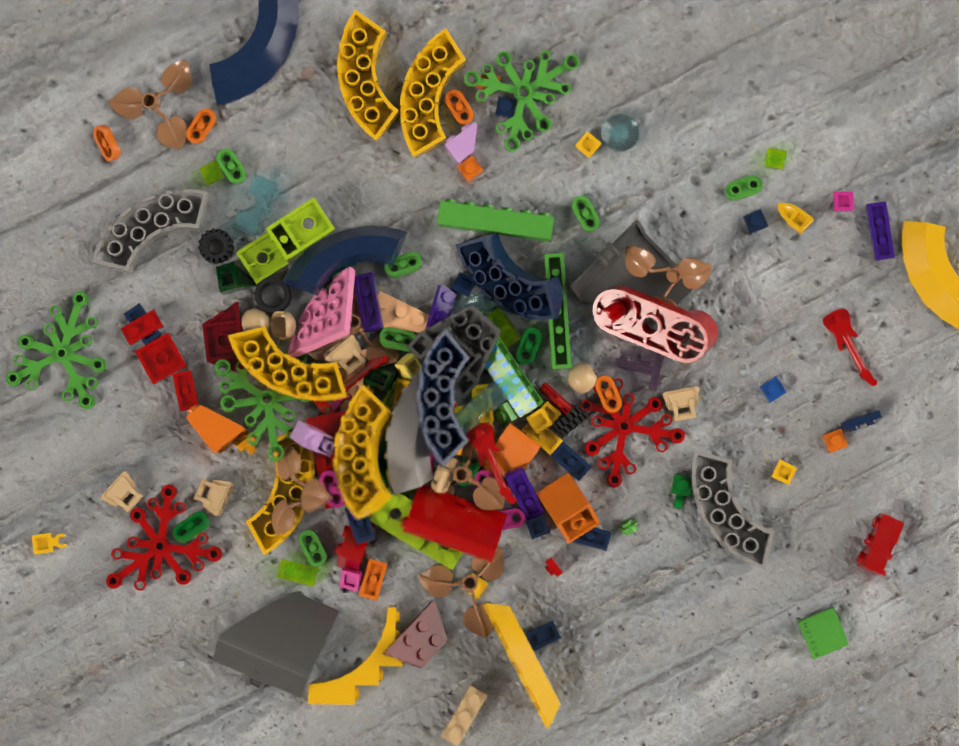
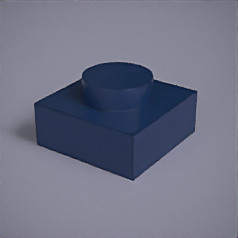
M498 96L495 116L509 119L513 117L517 99Z
M761 209L742 217L750 235L768 227Z
M459 273L452 289L469 297L476 282H473L470 279L471 277Z
M544 515L525 521L532 539L550 533Z

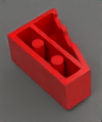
M879 513L872 521L871 526H873L871 534L868 533L864 540L866 545L864 550L858 553L856 561L858 562L857 567L877 576L885 577L887 571L884 568L887 561L892 559L893 555L891 552L894 545H897L904 522L884 513Z

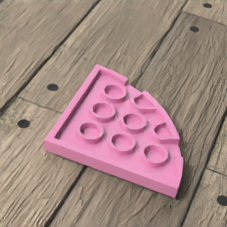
M348 267L332 278L333 282L327 286V289L323 287L319 295H314L297 322L300 325L296 335H293L288 350L289 356L297 358L350 334L355 270Z

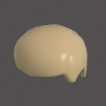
M252 308L247 310L242 316L241 326L243 331L266 326L267 332H269L270 319L268 314L262 309Z
M275 311L271 318L272 335L275 338H279V340L291 339L295 334L297 326L295 318L290 312Z
M583 362L574 365L568 373V383L571 388L582 394L590 391L597 380V376L593 372L594 368Z

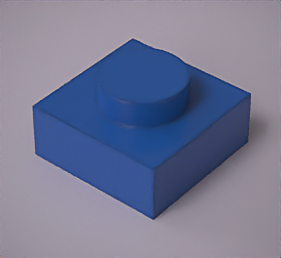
M777 376L760 386L769 403L787 393Z

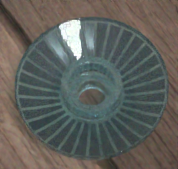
M612 115L602 126V140L613 151H627L634 147L639 139L638 124L628 115ZM618 131L623 132V136L618 137L616 133Z

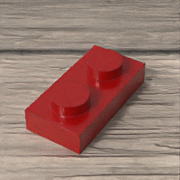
M153 309L120 329L131 346L163 328L164 325Z
M192 370L172 374L180 412L187 411L195 405L199 406Z

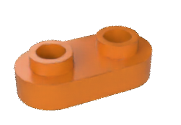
M459 90L447 92L445 103L457 123L462 126L468 123L471 124L474 119V112ZM457 98L458 102L452 103L451 99ZM465 113L468 115V118L462 119L461 115Z
M201 109L187 129L186 136L191 143L196 145L203 143L214 127L216 115L211 109ZM206 116L210 117L209 122H204ZM196 132L200 133L198 138H194Z
M105 124L96 126L93 135L104 158L107 161L119 159L121 150L111 129Z
M609 376L599 377L596 380L595 387L604 409L610 413L619 411L622 406V400L613 379ZM603 382H607L609 384V387L607 389H603L601 387V384ZM610 400L616 401V405L614 407L609 406L608 403Z

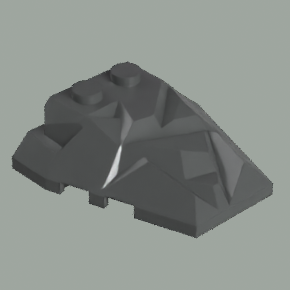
M473 304L421 331L407 346L421 360L423 357L425 358L436 337L443 329H446L470 358L461 369L453 387V390L463 399L477 385L501 332V329Z

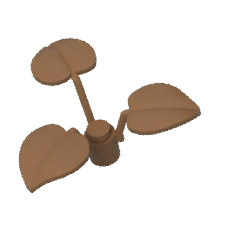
M188 61L175 62L165 69L161 82L164 86L169 87L168 89L155 92V94L146 93L143 95L138 89L128 87L109 100L111 107L119 115L127 119L139 118L143 113L142 106L155 110L166 121L160 123L157 128L158 140L167 147L177 150L181 149L187 140V125L181 117L173 116L168 119L159 110L161 105L159 96L169 93L171 90L177 94H182L190 89L193 77Z
M627 246L625 248V264L632 275L644 277L648 274V271L650 273L667 272V280L671 284L662 298L659 296L653 297L674 306L677 305L673 300L666 299L672 287L683 278L685 287L698 289L708 280L713 267L711 264L689 257L671 268L667 266L666 268L652 269L656 261L649 251L638 246ZM651 318L653 322L658 325V322L654 318Z
M354 284L350 334L361 333L369 345L366 351L368 361L380 356H387L389 359L388 363L381 366L396 363L398 361L397 349L384 347L379 341L380 335L375 336L371 343L361 328V314ZM342 338L310 351L308 355L318 361L328 362L323 357L324 353Z
M478 424L470 426L467 430H465L464 435L466 436V432L469 429L477 426ZM468 441L463 446L461 455L469 456V459L463 464V467L455 469L451 483L455 481L473 483L478 486L474 490L473 499L479 508L484 510L503 509L506 499L499 493L500 488L495 478L486 477L481 484L471 478L472 472L467 466L473 457L479 459L476 448ZM432 479L424 485L430 487ZM450 483L449 489L446 493L453 495L455 490L453 485Z
M292 446L284 450L283 458L278 461V474L284 480L291 477L292 480L304 486L301 502L289 505L287 501L282 500L275 506L272 514V525L277 535L286 533L293 527L296 517L295 511L292 509L294 506L301 505L305 511H314L331 498L318 479L312 478L304 483L295 477V474L299 473L301 469V460L297 451Z
M497 548L492 563L474 557L471 566L478 574L475 576L468 575L459 582L452 583L453 574L449 568L443 565L433 566L419 575L418 578L424 590L434 597H446L450 594V586L461 585L465 592L471 593L474 608H468L463 616L464 626L468 631L482 638H487L490 635L494 626L483 604L477 606L474 591L477 588V579L480 576L484 580L493 581L502 575L504 570L503 549Z

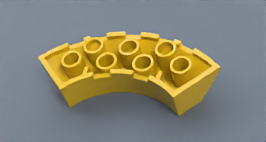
M355 9L343 30L339 43L337 59L338 81L343 99L351 115L358 125L377 141L389 130L400 115L399 110L385 97L377 81V58L380 48L387 38V34L384 29Z
M447 28L436 34L417 54L406 74L400 97V119L403 135L413 158L428 153L446 143V136L439 121L440 99L449 80L456 72L466 66V59Z
M903 221L901 246L903 262H905L910 283L928 308L937 314L941 320L959 329V277L950 265L946 254L944 242L946 227L928 222Z
M266 326L228 335L231 347L244 368L269 388L284 395L305 400L324 401L347 397L337 362L327 364L311 363V365L301 363L298 359L286 353L284 354L277 348V345L268 334Z
M364 385L354 395L348 404L349 407L345 415L340 420L342 423L338 433H336L334 442L335 459H333L338 489L341 491L347 507L358 520L380 510L392 497L380 475L378 453L383 434L390 424L393 415H391L392 411Z
M286 434L277 437L278 445L283 450L292 446L300 457L301 469L299 473L295 474V477L304 483L314 478L315 462L313 450L301 446L294 440L287 439ZM274 452V453H273V454H274V457H278V456H279V453H277V452ZM275 462L276 479L268 501L253 517L246 521L263 555H266L280 545L294 531L305 513L301 505L294 506L292 509L295 511L296 517L293 527L286 533L280 535L275 533L272 525V514L275 506L282 500L287 501L289 505L301 502L304 486L292 480L291 477L287 480L282 479L277 470L278 462Z
M490 603L483 604L546 728H549L558 711L560 702L511 607Z

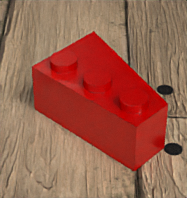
M370 521L372 529L374 530L375 524ZM345 525L342 536L345 538L343 543H338L335 554H338L337 567H347L359 571L369 542L356 545L350 525Z

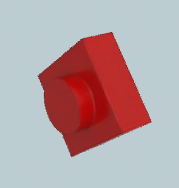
M551 557L545 561L547 566L544 568L551 576L555 574L558 577L563 573Z

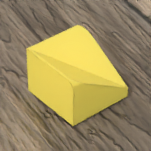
M409 353L402 357L395 366L404 380H412L411 378L421 369L422 364L414 353Z

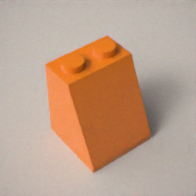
M195 405L187 411L189 413L186 416L187 420L214 454L220 455L249 432L246 427L205 406Z
M512 424L507 426L495 443L501 450V453L493 452L507 485L509 483L506 480L505 473L521 466L525 470L541 447L540 444ZM486 458L484 460V468L493 474Z
M569 473L559 477L556 481L543 487L536 493L568 544L601 524L592 506Z

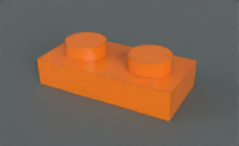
M369 558L359 596L378 601L388 563Z

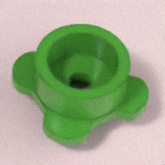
M628 518L621 523L619 530L625 535H630L637 531L638 521L635 518Z

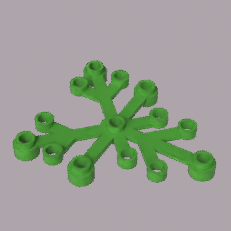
M547 50L542 51L539 54L540 64L536 80L530 83L535 63L528 60L523 64L524 74L521 81L511 65V54L507 51L500 52L496 56V63L498 66L504 67L515 86L501 83L493 72L491 64H484L481 68L482 74L487 76L488 79L481 78L475 71H469L465 74L464 83L468 87L476 85L487 87L475 94V98L479 102L485 101L487 96L497 90L512 93L518 100L514 116L505 122L498 123L495 127L498 134H504L511 127L510 136L504 142V147L508 152H515L520 147V141L517 138L519 129L522 132L521 137L523 140L529 141L533 138V131L527 127L522 119L525 103L536 119L537 130L540 132L550 130L552 127L550 118L541 114L533 99L541 100L546 105H551L555 101V96L552 93L545 94L533 90L538 87H544L559 91L562 95H567L571 91V86L568 83L561 84L550 80L566 70H575L580 63L576 55H568L561 65L546 73L551 54ZM543 53H546L548 55L547 60H544L542 58ZM500 57H505L506 63H502ZM568 60H572L574 62V65L569 66L567 63ZM527 63L532 65L531 70L526 68ZM488 66L490 73H486L484 67ZM469 76L474 77L475 81L473 83L468 81ZM562 86H567L568 91L563 92ZM521 89L526 90L525 96L520 94ZM478 93H483L485 95L484 99H480ZM548 95L551 96V97H552V101H551V102H547V101H546V96H548ZM540 122H545L546 128H541ZM499 125L504 126L505 130L503 132L498 130ZM528 131L530 138H526L524 132ZM509 141L514 142V148L508 146Z
M79 291L72 298L74 306L68 325L59 306L54 305L49 310L50 315L55 317L64 335L62 343L53 324H46L43 331L49 335L54 347L37 342L32 336L27 334L20 336L18 339L20 348L24 350H31L33 348L52 355L38 362L27 359L21 354L15 355L13 358L14 364L17 366L24 365L27 368L19 372L10 371L6 376V381L9 385L16 387L22 383L23 378L31 374L30 378L26 380L25 386L29 390H35L38 387L37 381L41 369L57 361L63 363L70 377L66 390L62 392V399L68 402L74 399V390L76 389L80 396L79 405L83 409H91L95 405V398L87 394L82 384L90 389H95L98 387L99 382L94 377L87 378L78 375L71 361L90 366L97 373H103L107 369V362L100 357L91 359L73 353L83 347H89L92 344V338L88 335H83L79 341L70 345L71 339L90 328L94 329L98 326V320L94 317H89L85 323L76 327L81 308L89 303L88 295ZM78 296L83 297L82 302H77ZM54 308L59 309V313L56 315L53 314ZM92 319L95 320L94 326L89 325V321ZM49 326L53 328L51 333L47 332V327ZM86 337L89 338L88 344L83 343V339ZM27 338L28 344L23 345V340ZM61 350L65 351L63 357L59 356V351ZM18 357L23 359L20 364L16 361ZM98 361L101 362L100 368L95 367V363ZM12 375L16 376V381L14 382L10 380ZM90 380H95L93 387L89 385ZM30 381H34L35 383L34 387L32 388L29 387ZM67 392L71 393V397L69 399L65 398V394ZM85 398L89 399V403L87 405H84L83 400Z
M304 354L297 358L302 359L301 363H306L307 355ZM227 360L217 361L215 373L221 377L226 376L233 381L221 382L219 386L221 393L228 394L231 390L245 389L255 396L235 400L233 396L226 395L221 399V409L229 413L234 411L235 408L257 405L251 414L245 417L244 423L250 428L255 426L256 419L264 410L265 418L254 432L248 435L247 441L252 446L257 445L259 437L267 428L270 441L268 457L271 461H280L283 458L284 450L278 445L275 427L284 432L289 440H293L288 433L293 431L294 427L288 426L275 417L272 409L281 414L284 421L292 422L295 417L294 411L285 408L278 402L292 400L309 402L310 400L277 394L278 392L271 388L270 390L261 391L248 382L247 370L238 368L239 365H242L240 361L236 364V371L239 375L230 370V363ZM223 367L226 369V371L221 372L219 371V369ZM227 385L229 388L224 390L222 386ZM268 398L270 402L265 403L263 399ZM230 403L232 406L227 408L225 404ZM290 413L292 417L287 418L285 415ZM251 418L254 422L248 423L247 419ZM254 436L257 440L253 442L250 440V437ZM277 452L279 456L274 457L272 453Z

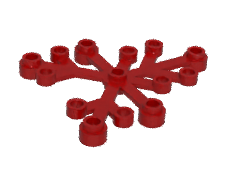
M615 378L613 381L619 380L621 382V386L616 387L618 393L620 394V389L623 387V380L620 378ZM594 385V386L592 387V389L594 390V392H595V393L597 394V396L599 397V395H598V393H597V390H596V387H595V385ZM626 394L623 397L622 416L618 411L615 413L607 412L601 404L591 403L589 400L581 402L580 407L585 412L590 410L611 414L615 420L594 416L591 420L594 427L603 426L614 429L597 441L587 442L584 447L587 455L595 456L599 453L600 447L618 435L616 451L598 461V467L601 470L607 469L614 462L612 473L606 479L610 487L615 488L622 483L620 475L621 463L627 474L631 475L636 472L635 464L631 463L623 452L626 435H629L631 432L649 435L656 445V450L660 453L668 449L667 443L662 441L660 437L669 438L675 444L684 441L685 433L682 429L675 428L671 431L661 429L672 423V417L669 414L663 415L658 422L650 427L635 424L650 412H658L662 409L663 402L659 397L650 398L647 406L630 418L631 405L635 400L632 394ZM626 396H630L632 398L631 403H627L625 401ZM609 401V406L614 407L616 405V401ZM653 401H657L659 403V406L657 408H654L652 406ZM584 402L589 403V409L583 408L582 405ZM665 416L669 417L670 422L668 424H665L663 422V418ZM595 418H599L601 420V423L599 425L594 424L593 421ZM621 423L627 424L626 430L621 429ZM676 432L681 434L680 439L674 438ZM660 443L665 445L664 450H659L658 445ZM590 445L596 446V450L594 452H591L589 450ZM602 460H605L607 462V466L605 468H602L600 466V462ZM628 465H632L634 467L633 472L630 473L627 471ZM613 476H616L618 478V482L616 484L611 482V478Z
M165 485L161 490V495L164 498L163 508H161L159 500L156 498H150L147 501L148 508L153 509L160 519L158 535L146 520L147 514L143 508H134L131 511V520L140 524L151 541L138 539L133 536L128 538L127 545L130 548L143 547L150 549L144 554L123 551L121 548L113 549L111 555L115 560L123 558L135 561L119 573H112L107 576L106 584L109 588H119L122 585L123 579L139 568L138 580L135 581L134 587L138 591L144 590L147 587L146 574L148 562L153 556H155L153 568L150 570L151 578L159 579L162 576L161 566L164 557L176 573L175 579L180 585L190 583L192 574L190 571L182 569L170 552L186 554L192 562V567L195 571H202L205 567L204 562L199 560L197 555L205 556L212 562L219 561L222 558L223 551L218 546H212L209 549L198 548L209 541V536L206 533L198 534L197 538L187 546L170 544L166 538L168 521L186 510V505L183 502L175 503L174 508L171 509L172 499L178 493L174 485ZM168 488L172 490L170 496H167L165 493ZM152 500L156 501L155 507L150 506ZM178 504L183 505L182 511L177 510ZM137 511L141 514L139 519H136L134 516ZM201 535L206 536L205 542L200 541L199 538ZM133 538L137 541L135 546L130 544ZM160 542L164 545L162 550L157 548V544ZM116 550H119L121 552V556L119 558L115 556ZM213 550L217 551L218 553L217 557L215 558L211 556V552ZM197 562L202 564L201 569L195 567ZM154 570L159 571L158 577L153 576ZM182 573L186 575L185 581L180 580ZM112 577L117 580L115 585L110 582ZM139 581H142L144 584L142 589L137 586Z

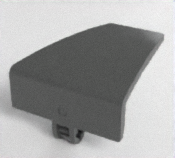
M636 219L612 244L607 242L605 244L606 247L600 253L594 255L596 260L569 286L573 296L578 301L593 305L598 295L608 288L617 285L632 288L652 297L659 296L662 298L671 284L667 280V272L650 273L648 271V274L644 277L632 275L625 264V248L627 246H638L649 251L656 261L652 269L666 268L667 266L671 268L676 263L645 233L641 222ZM682 278L672 287L666 299H671L678 305L693 289L685 287Z
M294 592L261 608L223 631L217 641L212 660L247 675L245 685L259 688L261 692L269 684L301 698L339 611Z

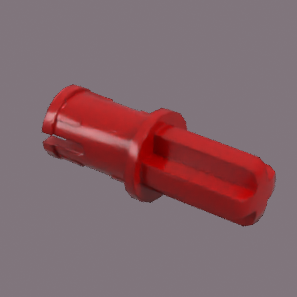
M545 382L539 388V391L551 402V405L554 404L565 416L572 410L573 406L548 383Z

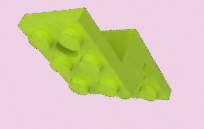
M315 197L268 226L266 228L267 233L236 253L258 285L261 280L274 275L304 254L305 249L335 231V228ZM306 219L314 221V226L311 229L304 228L303 223ZM259 254H267L268 260L265 263H259L257 260Z
M400 493L392 495L380 510L373 513L369 519L371 522L452 571L463 554L451 548L445 550L440 544L403 532L404 528L400 526L404 516L408 517L413 501ZM394 508H398L402 512L401 517L397 520L393 519L390 515L391 510Z

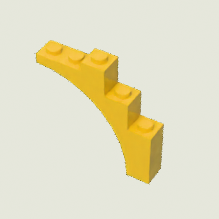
M388 607L387 621L382 637L367 660L355 670L342 677L325 682L309 683L308 704L355 705L356 700H360V688H356V685L379 686L384 676V670L380 669V666H403V662L383 654L400 635V630H396V623H400V611H397V607Z

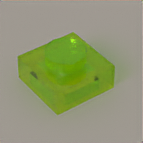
M767 148L764 167L783 171L787 151Z
M216 160L199 168L207 186L225 178Z

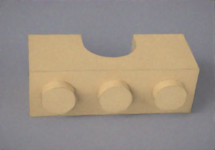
M470 684L454 715L442 732L441 737L459 746L488 694Z

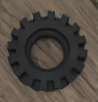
M215 228L205 231L206 233L202 234L201 240L199 239L198 249L201 256L209 263L222 264L225 260L228 261L229 257L233 255L232 251L234 250V242L229 234ZM219 239L223 242V249L220 253L215 254L209 250V244L212 240Z
M578 405L552 427L563 438L589 416Z

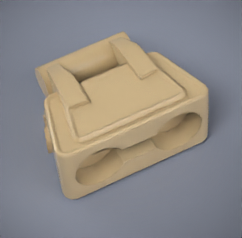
M353 334L344 336L323 355L328 362H337L338 368L343 367L348 375L366 361L359 354V343ZM354 356L357 357L350 365H346Z
M698 386L661 393L666 407L669 411L673 412L674 422L696 418L695 406H697L699 400ZM689 408L688 412L678 413V409Z
M452 458L444 467H441L438 463L430 485L432 489L438 493L447 492L453 478V473L457 468L458 460Z
M124 471L101 495L100 499L112 506H121L129 513L144 496L135 489L137 484L129 472ZM132 493L134 496L126 504L124 500Z
M202 478L193 499L203 502V507L208 512L220 517L230 497L234 483L218 479L209 482V480ZM209 486L210 488L207 493L206 498H204L203 494L206 490V487Z

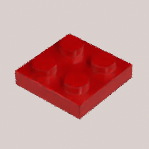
M170 333L164 334L135 351L153 385L187 367Z

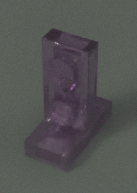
M656 353L653 366H650V362L639 360V363L632 362V358L620 356V359H615L613 367L650 375L647 390L656 392L664 355Z

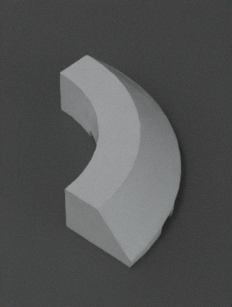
M195 189L169 190L142 199L123 211L114 223L107 228L108 230L103 238L100 239L91 262L133 274L135 265L142 253L159 238L178 231L202 232L207 211L208 192Z
M420 370L411 378L410 384L403 388V394L399 402L396 401L391 413L393 415L391 425L387 427L385 441H388L385 459L388 462V471H386L392 495L421 487L434 478L430 464V449L423 436L417 412V383Z
M695 450L692 461V488L696 505L705 525L718 542L729 552L751 565L765 569L775 531L766 529L751 520L738 504L731 486L732 460Z

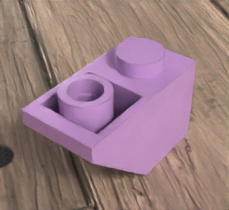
M476 122L472 125L468 123L461 129L462 132L457 136L454 134L446 140L445 149L458 165L474 155L478 129Z
M298 420L290 438L305 448L330 457L335 449V437L313 425Z

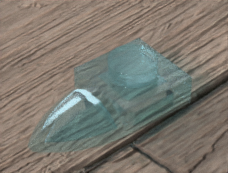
M481 292L470 295L461 304L464 307L473 304L478 309H481L482 312L499 309L500 307L497 302L487 299Z

